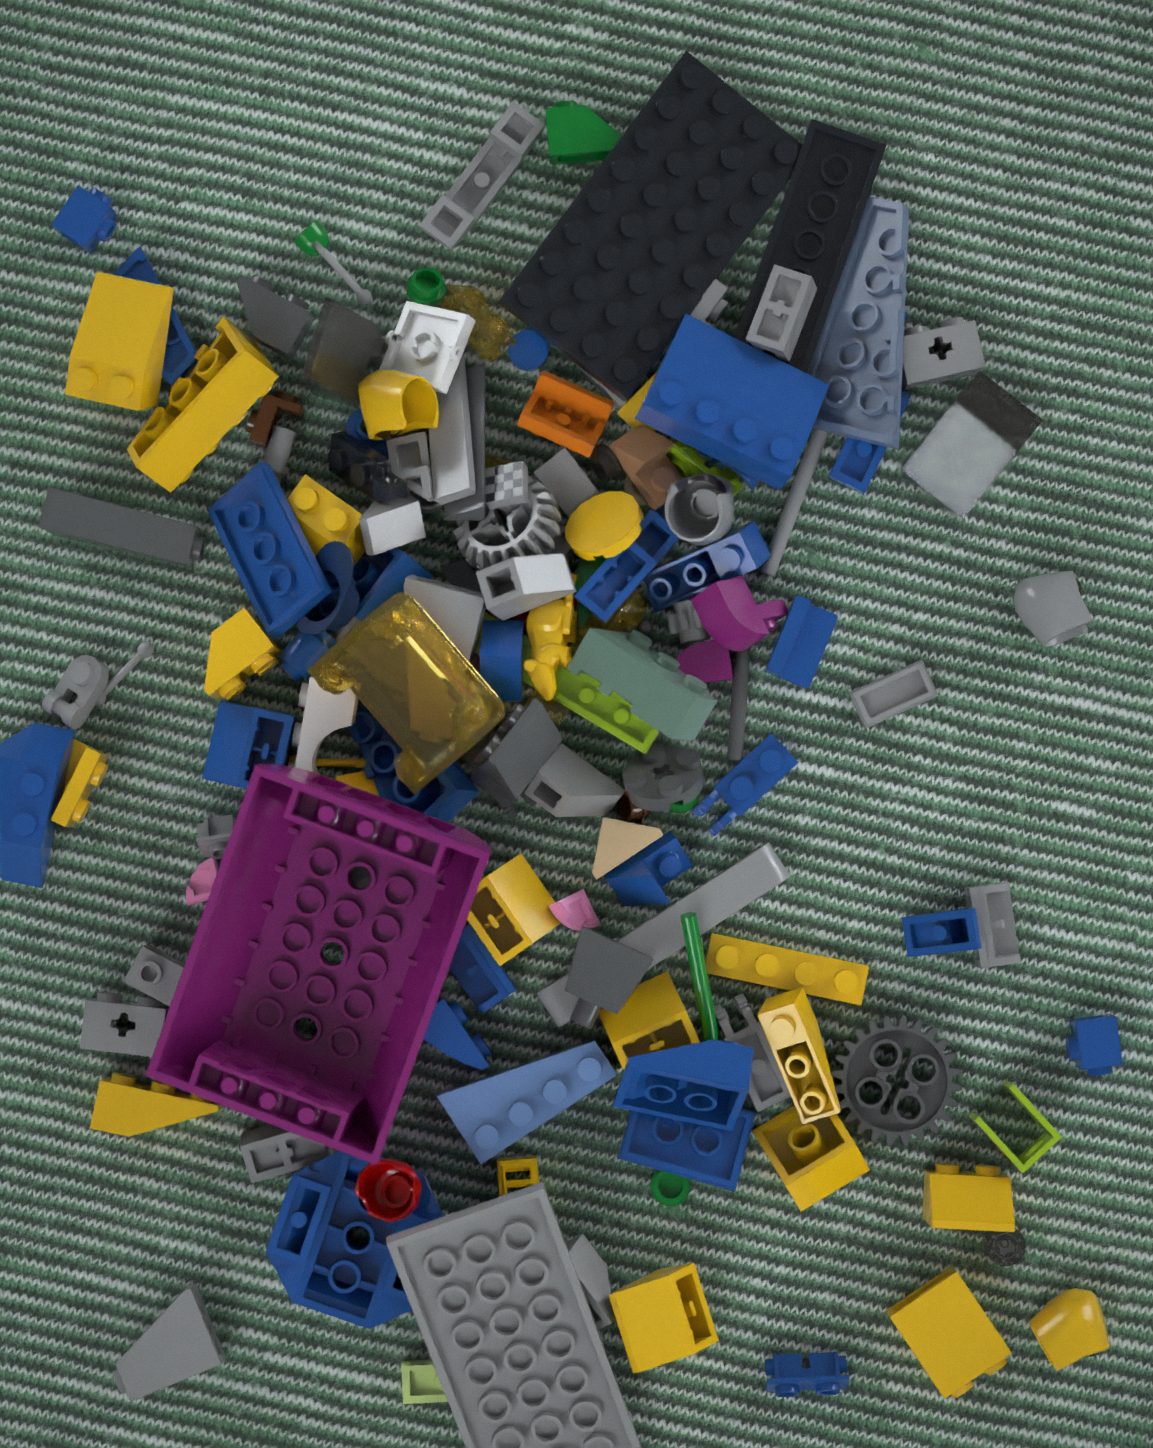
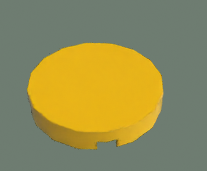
M608 491L598 494L580 504L570 515L565 526V538L576 556L580 558L595 560L593 556L598 557L601 555L605 559L611 558L629 548L639 537L642 530L640 523L644 520V513L634 497L625 492Z

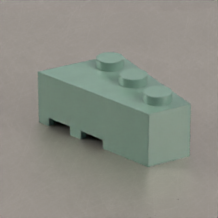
M589 628L566 669L576 676L580 673L589 674L601 682L597 690L607 697L613 691L632 705L629 709L631 713L668 738L694 741L718 701L705 691L707 685L697 677L689 674L686 675L678 669L680 663L670 655L656 651L651 647L652 640L641 632L632 630L631 633Z

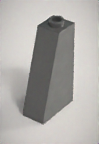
M48 487L39 523L40 528L57 537L193 569L194 560H201L206 541L205 537H200L202 530L196 525Z

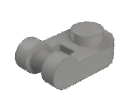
M89 655L79 656L74 659L55 689L44 697L42 709L51 716L56 717L59 715L62 717V722L70 728H80L107 685L109 672L106 665ZM73 694H78L75 702L70 704L69 701Z

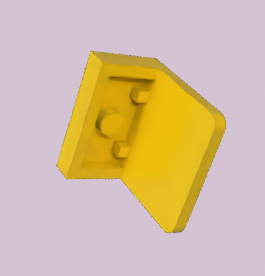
M74 739L63 795L51 821L64 827L73 828L76 822H82L90 807L91 802L87 799L93 787H98L107 773L108 765L105 763L109 755Z

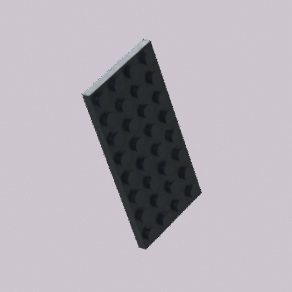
M685 51L497 303L624 402L627 401L674 338L685 313L691 315L702 300L703 294L712 282L718 278L790 180L802 144L688 51Z

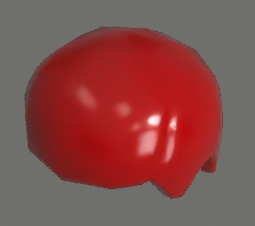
M388 1158L379 1160L377 1165L369 1163L358 1174L355 1195L364 1202L367 1214L391 1223L408 1218L418 1207L421 1195V1182L409 1164L397 1159Z

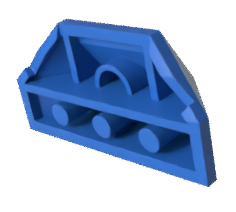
M35 722L0 743V878L2 880L43 888L56 828V822L51 821V818L63 795L75 730Z

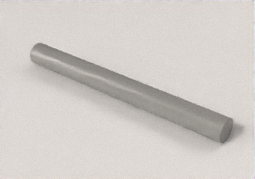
M813 429L768 547L771 557L762 564L759 571L765 575L775 577L829 432Z

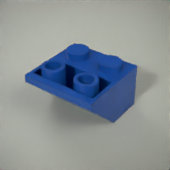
M220 701L202 779L247 789L255 765L274 764L288 766L292 750L293 731L295 723L298 722L299 718L260 708Z

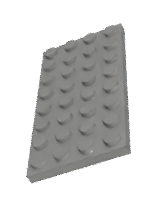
M543 1182L386 1237L389 1252L466 1448H642Z

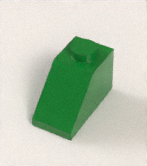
M560 101L554 103L553 108H546L550 165L603 161L621 137L617 131L586 105L577 106L575 101Z

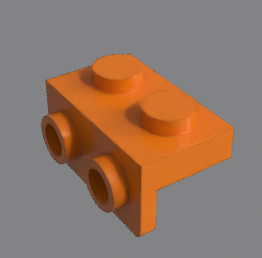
M542 371L532 395L520 414L517 426L530 431L534 435L542 436L562 445L572 452L590 458L604 432L614 407V402L554 374Z

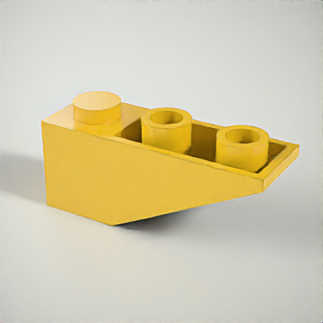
M800 987L766 998L757 1016L802 1123L805 1124L840 1113L841 1109L819 1025L804 988Z
M113 1072L112 1078L106 1077L99 1082L90 1129L130 1137L218 1112L223 1108V1105L192 1093L188 1095L175 1092L176 1087L161 1081H152L150 1087L136 1084L137 1077Z

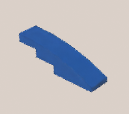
M664 506L656 511L651 509L640 523L642 530L639 537L623 552L614 557L607 558L574 596L603 623L613 615L679 540L667 524Z

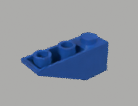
M752 521L729 531L714 543L700 545L654 568L641 582V585L656 613L672 606L674 603L701 593L717 581L739 577L757 569L771 557V554L755 521Z

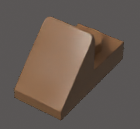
M639 425L609 444L608 448L650 508L656 511L665 505L670 484L682 479V476L666 455L674 446V443L654 431Z

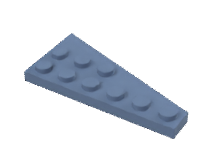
M869 196L807 370V374L829 384L813 429L899 450L909 208L900 202Z

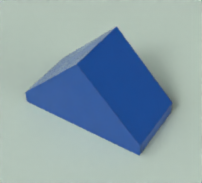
M483 620L479 656L481 701L522 702L524 621Z

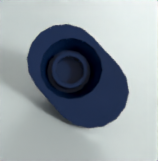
M329 542L316 555V559L332 592L296 622V626L304 634L315 635L322 633L326 629L338 632L348 625L356 615L360 597L355 580L352 578L353 557L350 549L343 542Z

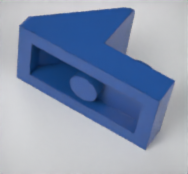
M669 831L606 873L604 877L624 906L667 904L670 901L661 887L691 868L693 864L676 837Z
M959 908L944 912L902 917L908 957L982 948L976 908Z

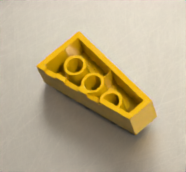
M224 316L215 327L220 333L212 345L208 347L203 344L194 357L198 360V363L188 378L182 379L179 377L171 387L169 404L165 409L163 407L155 409L127 448L136 468L170 493L179 484L188 480L194 467L206 455L215 451L220 443V439L233 426L238 425L245 418L247 410L259 397L265 396L271 390L274 381L279 377L257 342Z

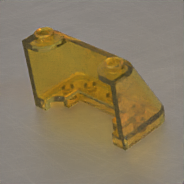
M399 592L394 594L365 617L307 670L320 688L326 692L340 695L350 688L403 749L395 758L394 766L397 776L414 794L472 748L505 716V707L497 693L423 607L406 593Z

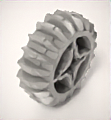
M528 476V502L490 510L485 504V520H456L458 528L454 530L458 541V549L470 566L476 570L485 569L512 557L544 555L543 552L546 549H555L552 538L561 535L558 524L562 519L558 511V503L544 484L536 482Z

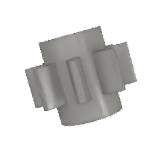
M691 600L673 604L675 614L667 615L670 635L679 634L680 644L710 639Z

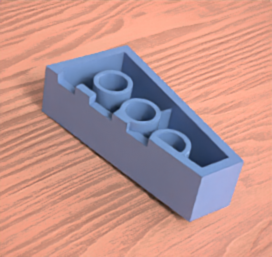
M593 1038L454 1088L443 1090L437 1094V1098L479 1163L483 1164L617 1076V1071L597 1040Z

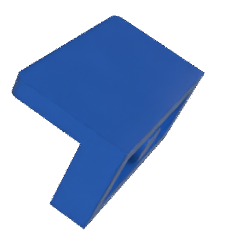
M796 595L764 672L807 689L812 683L838 617L836 614L811 605V600Z

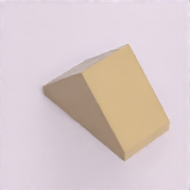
M603 817L592 869L593 876L596 880L662 837L663 833L659 828Z

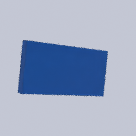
M260 461L207 509L269 638L278 639L332 592L270 464Z

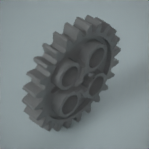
M901 1014L896 1025L892 1024L888 1015H883L882 1027H878L873 1020L869 1019L867 1020L869 1032L864 1034L855 1027L853 1031L857 1041L852 1043L845 1039L842 1040V1044L848 1050L847 1054H834V1058L842 1063V1069L830 1070L831 1075L840 1078L841 1083L834 1085L836 1093L843 1094V1097L838 1100L840 1108L848 1107L850 1109L845 1114L843 1120L848 1123L858 1119L855 1132L860 1135L867 1128H870L869 1140L874 1143L881 1134H884L887 1146H892L895 1136H899L902 1144L908 1146L909 1134L913 1133L923 1142L925 1141L923 1129L926 1127L936 1134L939 1132L935 1123L937 1118L949 1122L950 1117L944 1111L945 1106H958V1103L949 1097L950 1092L962 1090L960 1085L951 1082L952 1077L962 1073L959 1068L949 1067V1063L957 1057V1054L955 1052L943 1053L942 1050L949 1041L946 1038L933 1041L937 1031L933 1026L922 1033V1020L918 1018L912 1023L911 1027H907L906 1016ZM882 1043H890L894 1048V1058L888 1064H877L874 1058L875 1049ZM909 1046L911 1048L910 1055L900 1072V1076L905 1079V1084L903 1087L900 1085L895 1086L890 1099L889 1109L886 1114H882L880 1112L882 1104L885 1102L891 1089V1084L886 1081V1077L888 1074L896 1075L904 1048ZM920 1058H927L932 1065L930 1075L922 1080L915 1079L912 1074V1065ZM867 1081H876L880 1087L878 1098L872 1102L862 1101L859 1095L860 1087ZM905 1096H913L917 1101V1110L909 1117H901L897 1111L899 1100Z

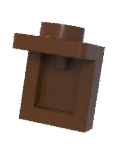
M276 391L275 396L268 394L263 396L259 410L252 409L246 426V432L251 433L249 439L252 444L267 449L273 425L277 424L280 412L303 419L305 409L302 405L297 404L299 398L281 391Z

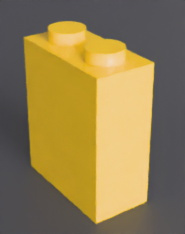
M953 1266L886 1310V1313L944 1399L950 1395L953 1398L963 1395L973 1387L972 1380L984 1372L987 1375L997 1372L1006 1365L1007 1360L1005 1358L1012 1354Z

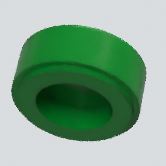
M656 1170L651 1177V1193L655 1200L662 1205H679L686 1200L690 1193V1179Z

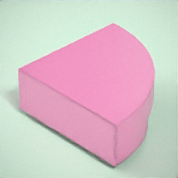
M209 858L205 860L192 874L186 889L187 906L208 900L219 869L218 859Z
M584 889L548 906L553 915L563 925L572 930L580 931L582 926L593 929L601 925Z

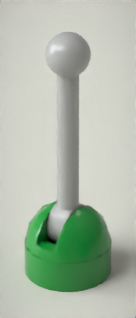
M317 220L296 237L294 243L305 254L310 256L321 254L357 294L356 298L360 304L367 305L371 302V292L367 289H362L327 250L329 236Z

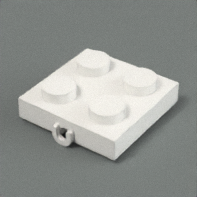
M406 301L395 331H389L386 336V343L389 346L379 370H397L423 377L432 385L435 392L447 394L476 320L468 314ZM393 335L397 336L396 342L392 341Z

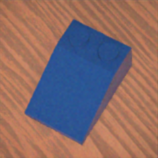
M710 1040L629 1057L613 1107L732 1131L749 1091L754 1048L742 1046L733 1041Z

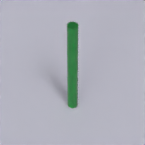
M687 912L680 915L703 1040L704 1042L710 1040L720 1041L697 915L695 912Z

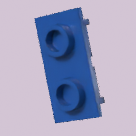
M838 1352L809 1353L810 1368L802 1369L801 1354H773L772 1359H765V1374L773 1375V1378L767 1379L766 1392H775L777 1397L798 1396L800 1390H816V1394L822 1396L839 1394L840 1389L847 1388L849 1375H840V1372H847L846 1355L838 1356Z

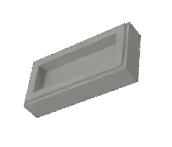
M919 660L848 693L864 729L939 696L923 660Z

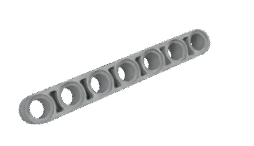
M768 842L618 939L617 942L652 957L653 962L649 967L650 969L686 945L680 915L687 912H695L701 936L790 877V874ZM569 972L536 993L557 1027L570 1021V1017L579 997L565 991Z

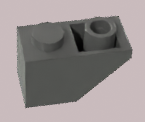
M240 274L237 285L254 339L257 343L292 361L314 322L311 312L307 310L310 305L292 294H288L285 299L272 292L275 286L257 275H253L250 280Z

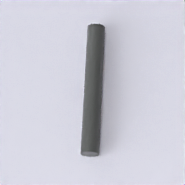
M751 646L744 651H734L727 760H743Z

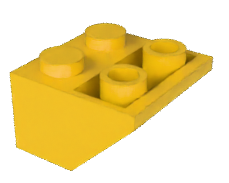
M242 608L211 633L204 690L210 697L217 700L226 698L229 701L247 687L244 683L246 679L254 673L262 676L279 663L276 656L282 652L272 638L267 636L255 615L246 608Z
M522 853L481 880L467 920L499 966L561 923L548 907L555 903L554 899Z
M668 971L638 984L618 1014L603 1008L599 1012L601 1021L623 1071L629 1057L700 1043Z
M694 1263L658 1269L608 1294L633 1373H639L696 1354L719 1341Z

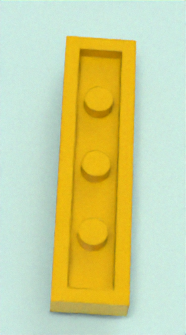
M711 933L705 960L707 974L789 991L803 987L806 994L862 1005L869 966L714 933Z

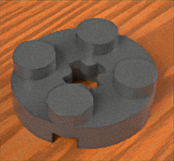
M656 741L653 742L646 755L642 752L635 755L626 764L622 774L625 791L629 794L630 801L635 806L649 811L671 810L670 803L680 800L685 805L694 800L704 786L700 756L696 750L674 745L663 746L662 743Z

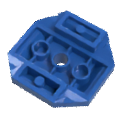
M337 1150L293 1173L266 1249V1254L273 1267H275L293 1303L371 1329L403 1313L412 1311L386 1244V1237L444 1217L425 1173L413 1168L421 1182L420 1203L408 1218L391 1223L367 1214L364 1202L355 1195L358 1174L369 1162ZM354 1226L366 1228L370 1234V1242L364 1246L353 1244L348 1236L349 1229Z

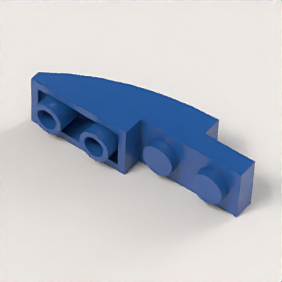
M445 997L436 1003L423 1039L444 1054L466 1065L480 1070L486 1069L491 1064L487 1059L492 1054L490 1048L479 1033L472 1037L465 1027L464 1023L469 1021V1018L456 1000L450 1004Z

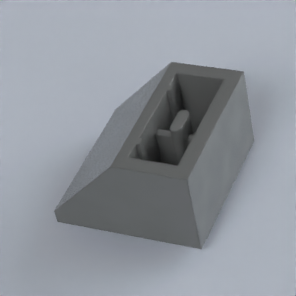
M536 698L526 708L519 704L496 730L495 736L472 761V764L477 769L469 779L506 808L517 800L563 739L546 709Z

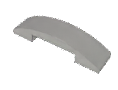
M512 102L490 131L488 140L447 194H442L420 223L419 228L452 251L473 228L505 187L545 128V124L515 102Z

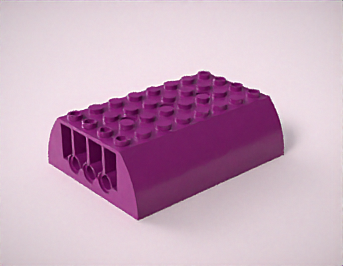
M255 765L146 1076L377 1165L489 860L491 848L482 839L462 827L319 773L282 765ZM355 866H363L370 871L371 883L367 888H359L352 883L350 874ZM336 942L342 946L344 950L342 962L335 964L325 958L323 949L326 943ZM308 1017L316 1023L317 1033L315 1037L304 1038L298 1033L296 1025L299 1018Z

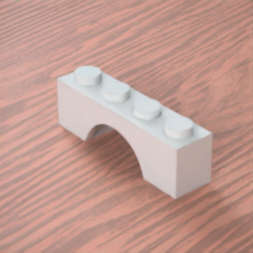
M319 675L311 676L309 684L302 683L298 706L305 707L302 723H295L292 746L298 747L296 763L289 762V767L318 773L317 754L325 737L337 729L348 727L355 723L362 683Z

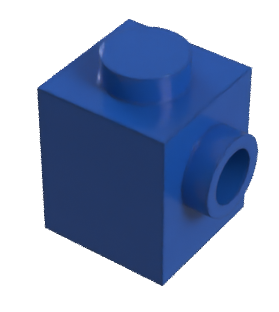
M78 185L51 225L60 235L91 255L100 241L106 242L113 234L117 222L114 221L117 214L109 206L112 200L107 195L94 187L88 192Z
M1105 1014L1069 1019L1071 1037L1066 1038V1049L1069 1061H1075L1077 1068L1088 1070V1076H1097L1113 1073L1112 1066L1123 1065L1116 1016Z

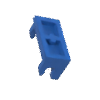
M471 924L464 927L449 968L481 1014L516 991L517 987L502 965H498Z

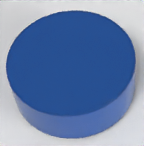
M533 330L518 332L509 343L510 360L516 368L522 371H535L541 368L548 358L547 341Z

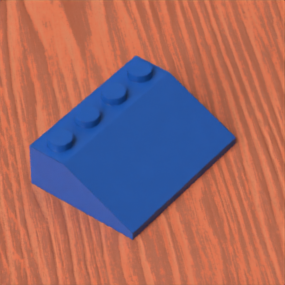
M685 313L635 419L781 490L791 477L807 443L829 384Z

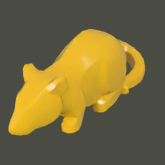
M571 573L575 585L578 575ZM574 593L530 610L527 617L526 629L531 645V659L525 660L523 667L531 678L534 688L546 701H550L557 690L555 675L557 668L563 664L566 669L573 658L572 650L570 647H566L568 642L575 643L577 611H574L573 606Z

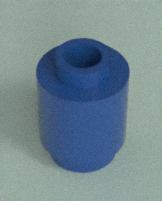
M300 631L279 654L285 660L280 667L297 682L302 677L309 681V678L315 675L334 654L332 649L338 642L325 631L315 635L304 634Z

